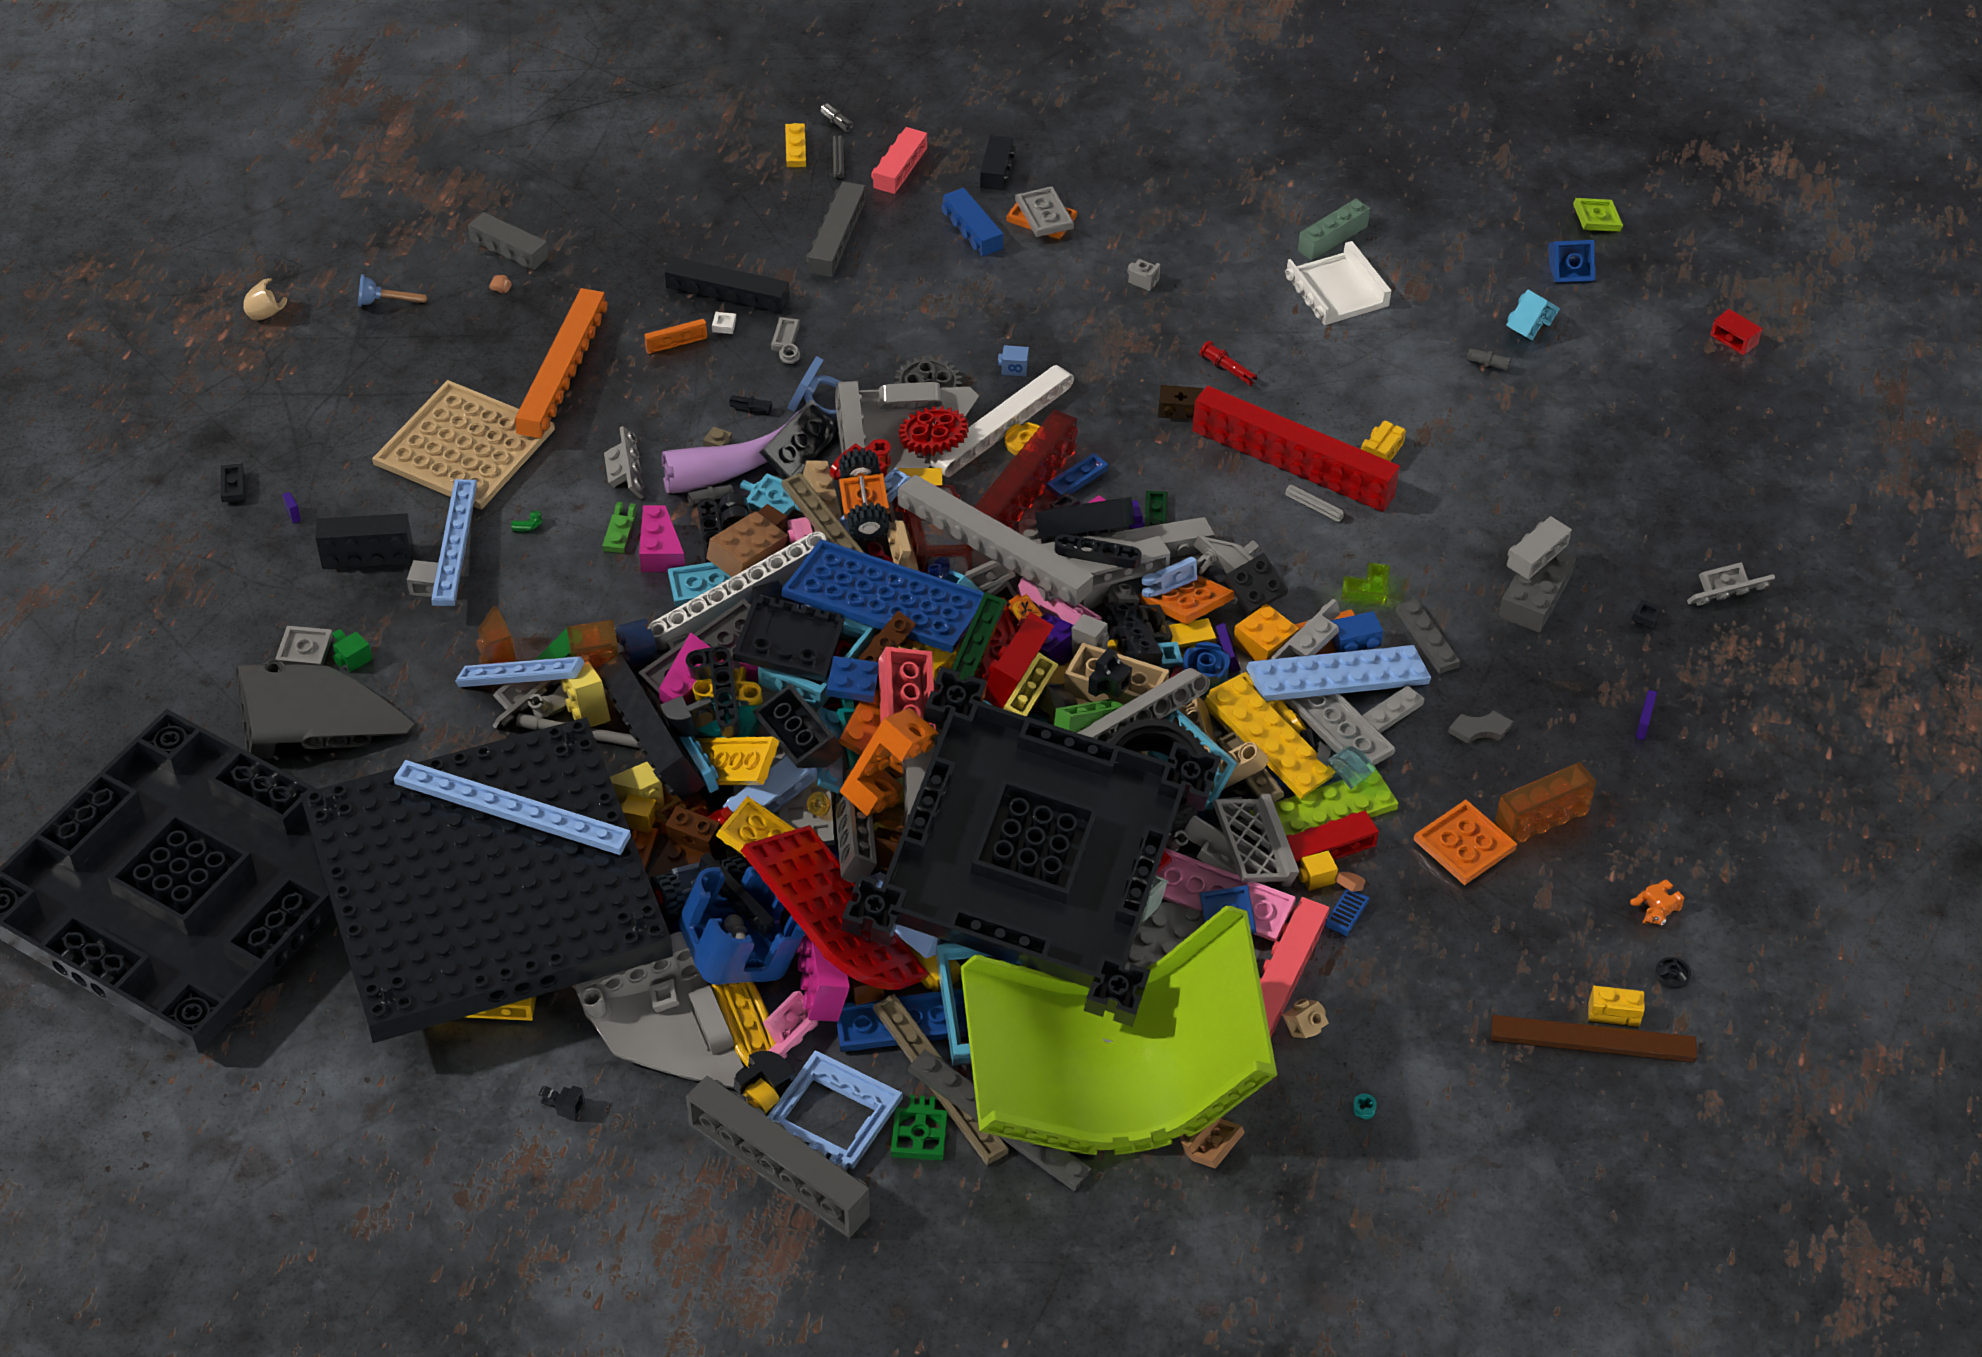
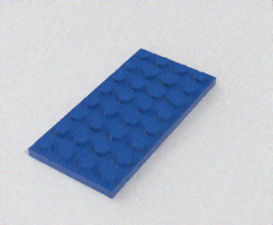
M820 539L782 588L781 596L824 611L842 614V617L880 630L885 627L897 611H900L916 624L915 628L907 636L908 639L953 653L967 633L984 592Z

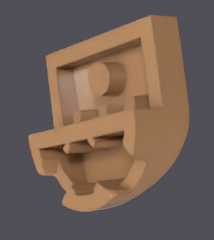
M1220 1118L1206 1129L1191 1137L1186 1136V1134L1180 1136V1141L1189 1159L1216 1169L1245 1132L1242 1125Z

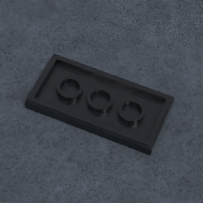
M811 399L759 453L784 479H787L804 470L806 461H812L839 433L838 427Z

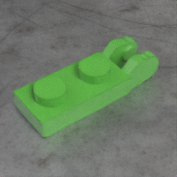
M617 502L602 545L603 551L625 554L635 524L636 504L631 503L628 509V516H623V503Z

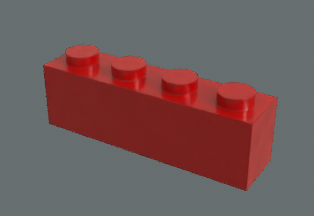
M1366 810L1358 813H1351L1338 820H1330L1326 824L1317 827L1307 828L1305 831L1293 835H1286V838L1299 869L1301 858L1329 851L1333 860H1337L1375 847L1379 830Z

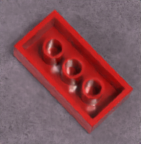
M1031 611L1026 619L1020 618L1015 627L1017 633L1011 632L1006 641L1008 647L1002 646L997 655L999 661L993 660L987 670L991 674L988 675L986 673L983 680L987 681L985 701L996 707L1004 708L1034 658L1040 652L1054 625Z

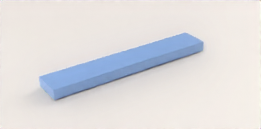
M582 657L469 665L464 666L455 682L458 687L572 679L577 677L585 662Z

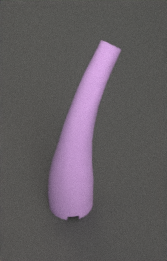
M785 425L768 435L744 443L662 451V467H664L665 474L663 480L666 492L675 494L705 489L708 486L723 483L765 464L768 461L759 452Z

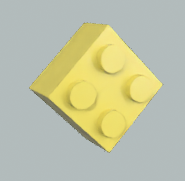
M589 661L584 663L576 678L560 679L563 691L568 694V699H565L569 713L572 712L574 720L587 717L590 727L611 721L602 680Z

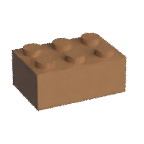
M755 511L710 538L706 558L733 577L784 549L788 535Z

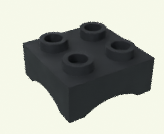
M1264 552L1225 575V582L1234 591L1248 616L1266 603L1270 604L1282 598L1288 592L1287 586Z

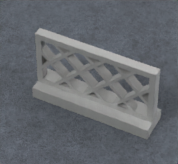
M1261 794L1259 799H1215L1213 805L1241 882H1280L1281 886H1291L1299 873V869L1271 795ZM1253 807L1255 817L1243 810V808ZM1223 808H1229L1236 814L1232 817L1224 812ZM1240 815L1249 821L1250 824L1245 826L1236 820V817ZM1230 825L1242 831V835L1238 836L1232 832ZM1254 825L1259 828L1262 836L1251 830L1250 827ZM1245 834L1257 841L1255 846L1243 839ZM1238 844L1250 851L1248 856L1238 850ZM1259 844L1268 849L1269 856L1257 848ZM1252 854L1264 861L1262 866L1250 859ZM1247 864L1256 870L1257 873L1247 874L1244 865ZM1266 864L1275 868L1276 873H1271L1265 869Z

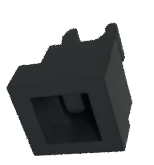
M542 1086L538 1094L542 1097L540 1103L555 1105L558 1116L577 1121L586 1103L582 1088L572 1086L571 1089L563 1087L560 1094L550 1087Z

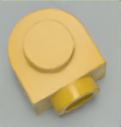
M762 1078L755 1084H749L743 1092V1096L747 1098V1103L753 1108L761 1109L765 1114L780 1100L776 1091Z

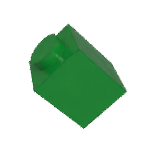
M341 629L332 633L336 639L333 645L335 652L333 658L339 667L343 666L351 673L373 660L369 643L357 632L347 637Z

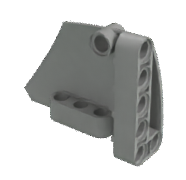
M857 381L837 382L835 405L841 452H845L855 443L865 448L873 440L884 439L891 445L889 453L891 465L887 468V474L894 468L898 470L899 468H929L931 453L923 457L922 452L919 455H915V451L909 453L908 448H903L898 432L900 424H904V419H910V414L917 415V410L924 412V408L932 410L933 406L936 409L944 406V410L952 407V411L958 409L959 414L963 413L965 418L979 398V395L970 387L940 388V384L937 382L886 384L881 386L879 390H859V382Z
M682 932L670 935L673 957L574 985L585 1016L593 1022L613 1055L651 1069L699 1082L708 1075L713 1080L721 1081L725 1087L734 1089L735 1075L743 1068L739 1055L733 1048L732 1036L713 991L696 968ZM673 979L677 985L680 1005L656 1013L653 1009L649 987Z

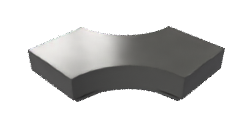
M1495 711L1483 717H1470L1461 714L1449 727L1448 733L1468 744L1478 738H1492L1499 741L1510 730L1513 721Z

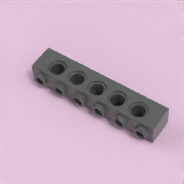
M848 768L843 773V784L852 771ZM834 792L841 878L850 883H856L859 874L869 877L877 865L872 815L866 816L843 794Z

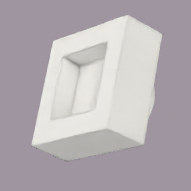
M715 312L712 332L733 334L736 314Z

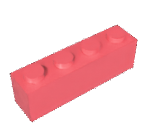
M906 127L901 134H898L895 143L890 145L887 154L881 158L877 168L875 167L872 171L873 188L893 194L897 192L927 150L926 132Z

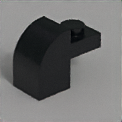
M1046 685L1037 707L1050 715L1047 723L1054 725L1056 708L1078 705V702L1069 691L1061 686Z
M683 696L660 705L671 731L680 737L698 735L697 728L716 721V712L709 696L688 706Z
M754 1052L749 1055V1068L745 1066L736 1073L734 1089L741 1095L749 1084H755L762 1078L776 1093H779L793 1082L795 1071L782 1056L775 1052Z

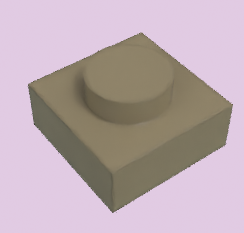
M713 426L703 439V446L728 445L733 439L732 433Z

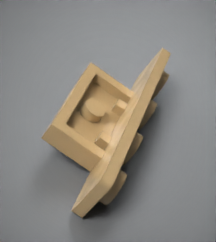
M896 520L894 523L889 522L890 527L886 535L894 563L919 571L907 524Z

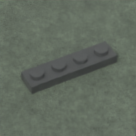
M1417 599L1396 605V613L1437 672L1440 674L1459 668L1460 660Z

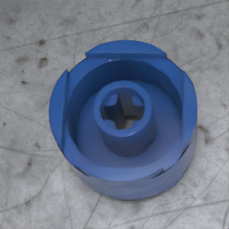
M1200 642L1196 644V647L1186 650L1183 659L1184 670L1193 668L1206 675L1210 680L1209 689L1203 695H1209L1210 689L1228 681L1230 658L1227 653L1225 654L1222 651V647L1215 643Z

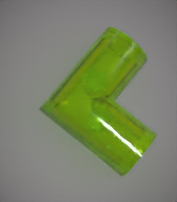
M1368 562L1366 579L1344 576L1341 599L1385 604L1388 594L1390 565Z

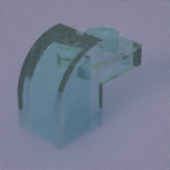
M1353 746L1344 747L1328 759L1330 766L1336 771L1334 776L1328 781L1331 783L1341 776L1350 789H1353L1377 770L1367 756Z

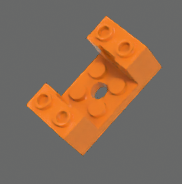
M911 708L885 717L839 792L866 816L876 812L880 813L889 806L891 808L899 802L901 798L899 794L904 787L884 770L891 762L890 756L893 754L902 762L910 757L913 759L920 753H927L934 746L935 742L933 740L938 732Z

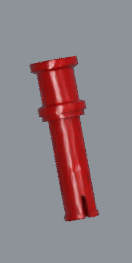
M1212 341L1205 342L1201 347L1200 357H1206L1213 362L1215 367H1223L1248 386H1252L1255 383L1249 378L1257 380L1256 374L1228 357V353L1215 347Z

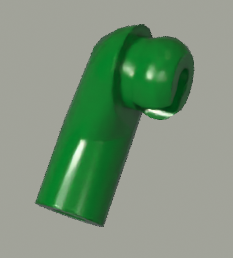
M532 511L530 519L526 521L512 520V531L530 532L543 522L541 518L542 513L540 511Z

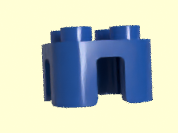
M753 866L746 869L740 885L775 919L772 932L765 938L759 931L756 932L751 928L749 921L743 915L736 913L732 904L726 898L717 897L725 880L722 869L720 867H710L702 870L696 878L679 917V927L702 978L713 985L768 982L781 979L786 974L805 935L803 929L790 915L782 931L780 917L785 907L762 880V877ZM737 914L742 917L744 926L747 929L745 939L731 937L732 934L725 930L724 920L727 916Z

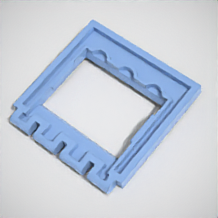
M815 1050L767 1117L773 1122L781 1123L790 1134L801 1137L813 1150L821 1151L827 1159L829 1158V1161L835 1165H841L847 1171L848 1168H855L903 1099L902 1092ZM813 1080L875 1110L871 1117L868 1116L856 1133L855 1140L848 1150L785 1120Z

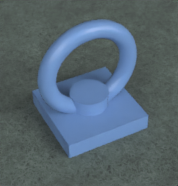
M818 356L815 357L787 407L789 410L795 412L803 397L806 403L811 399L814 401L812 395L819 384H828L836 388L837 382H841L831 376H815L823 359ZM818 405L829 418H837L836 410L825 409Z

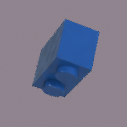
M1374 611L1331 620L1339 628V632L1331 639L1337 653L1373 649L1381 646L1383 629Z

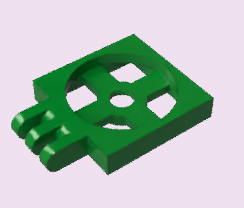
M910 1094L909 1108L896 1107L891 1157L943 1161L947 1110H935L936 1096H930L929 1104H925L926 1096L920 1095L919 1104H915L916 1097ZM915 1117V1123L911 1126H901L906 1120ZM926 1118L934 1121L940 1128H929L925 1124ZM917 1129H921L924 1131V1135L918 1137L914 1132ZM898 1137H910L913 1140V1147L903 1148L898 1142ZM927 1139H939V1144L933 1150L923 1149L924 1141Z

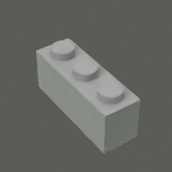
M1551 516L1544 522L1541 521L1534 531L1530 534L1527 533L1520 543L1513 545L1509 549L1507 567L1529 580L1569 545L1572 529Z

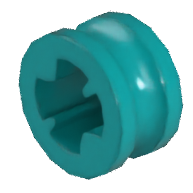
M1362 1093L1355 1097L1353 1111L1357 1117L1369 1119L1375 1115L1377 1102L1372 1095ZM1369 1104V1108L1366 1107L1364 1110L1360 1108V1105Z

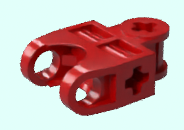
M876 439L865 447V452L870 449L872 453H876L880 472L885 477L887 475V468L891 465V457L889 455L891 445L887 440ZM855 443L843 452L832 464L829 473L830 477L834 480L841 479L839 459H842L841 456L843 454L847 456V451H851V453L854 452L853 449L861 451L862 447Z

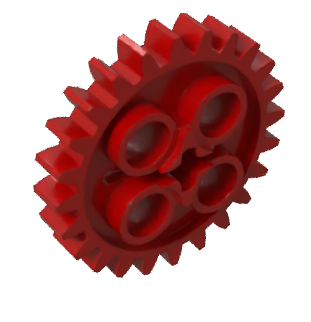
M933 406L932 410L924 408V412L917 410V415L910 414V419H904V424H900V430H898L900 443L903 444V448H908L909 453L915 451V455H919L922 452L923 457L928 453H931L933 457L937 452L943 455L945 450L952 452L951 447L959 448L958 443H964V438H968L967 433L969 432L967 418H964V414H959L958 409L952 411V407L944 410V406H941L940 409H936Z

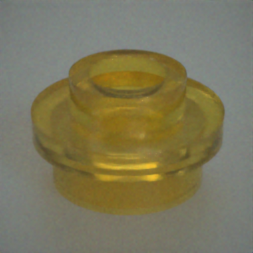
M814 792L807 800V808L815 816H823L830 809V799L824 792Z

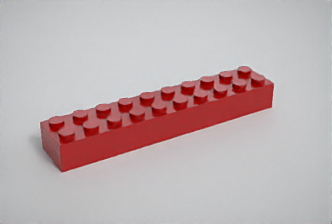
M1208 385L1195 400L1192 431L1382 512L1385 511L1395 497L1400 465Z

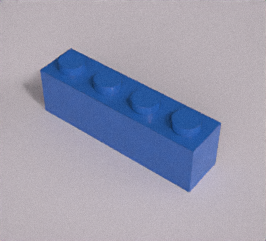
M965 188L943 195L941 208L944 215L951 219L953 225L961 231L964 238H967L974 250H977L981 256H985L1003 249L1002 231Z

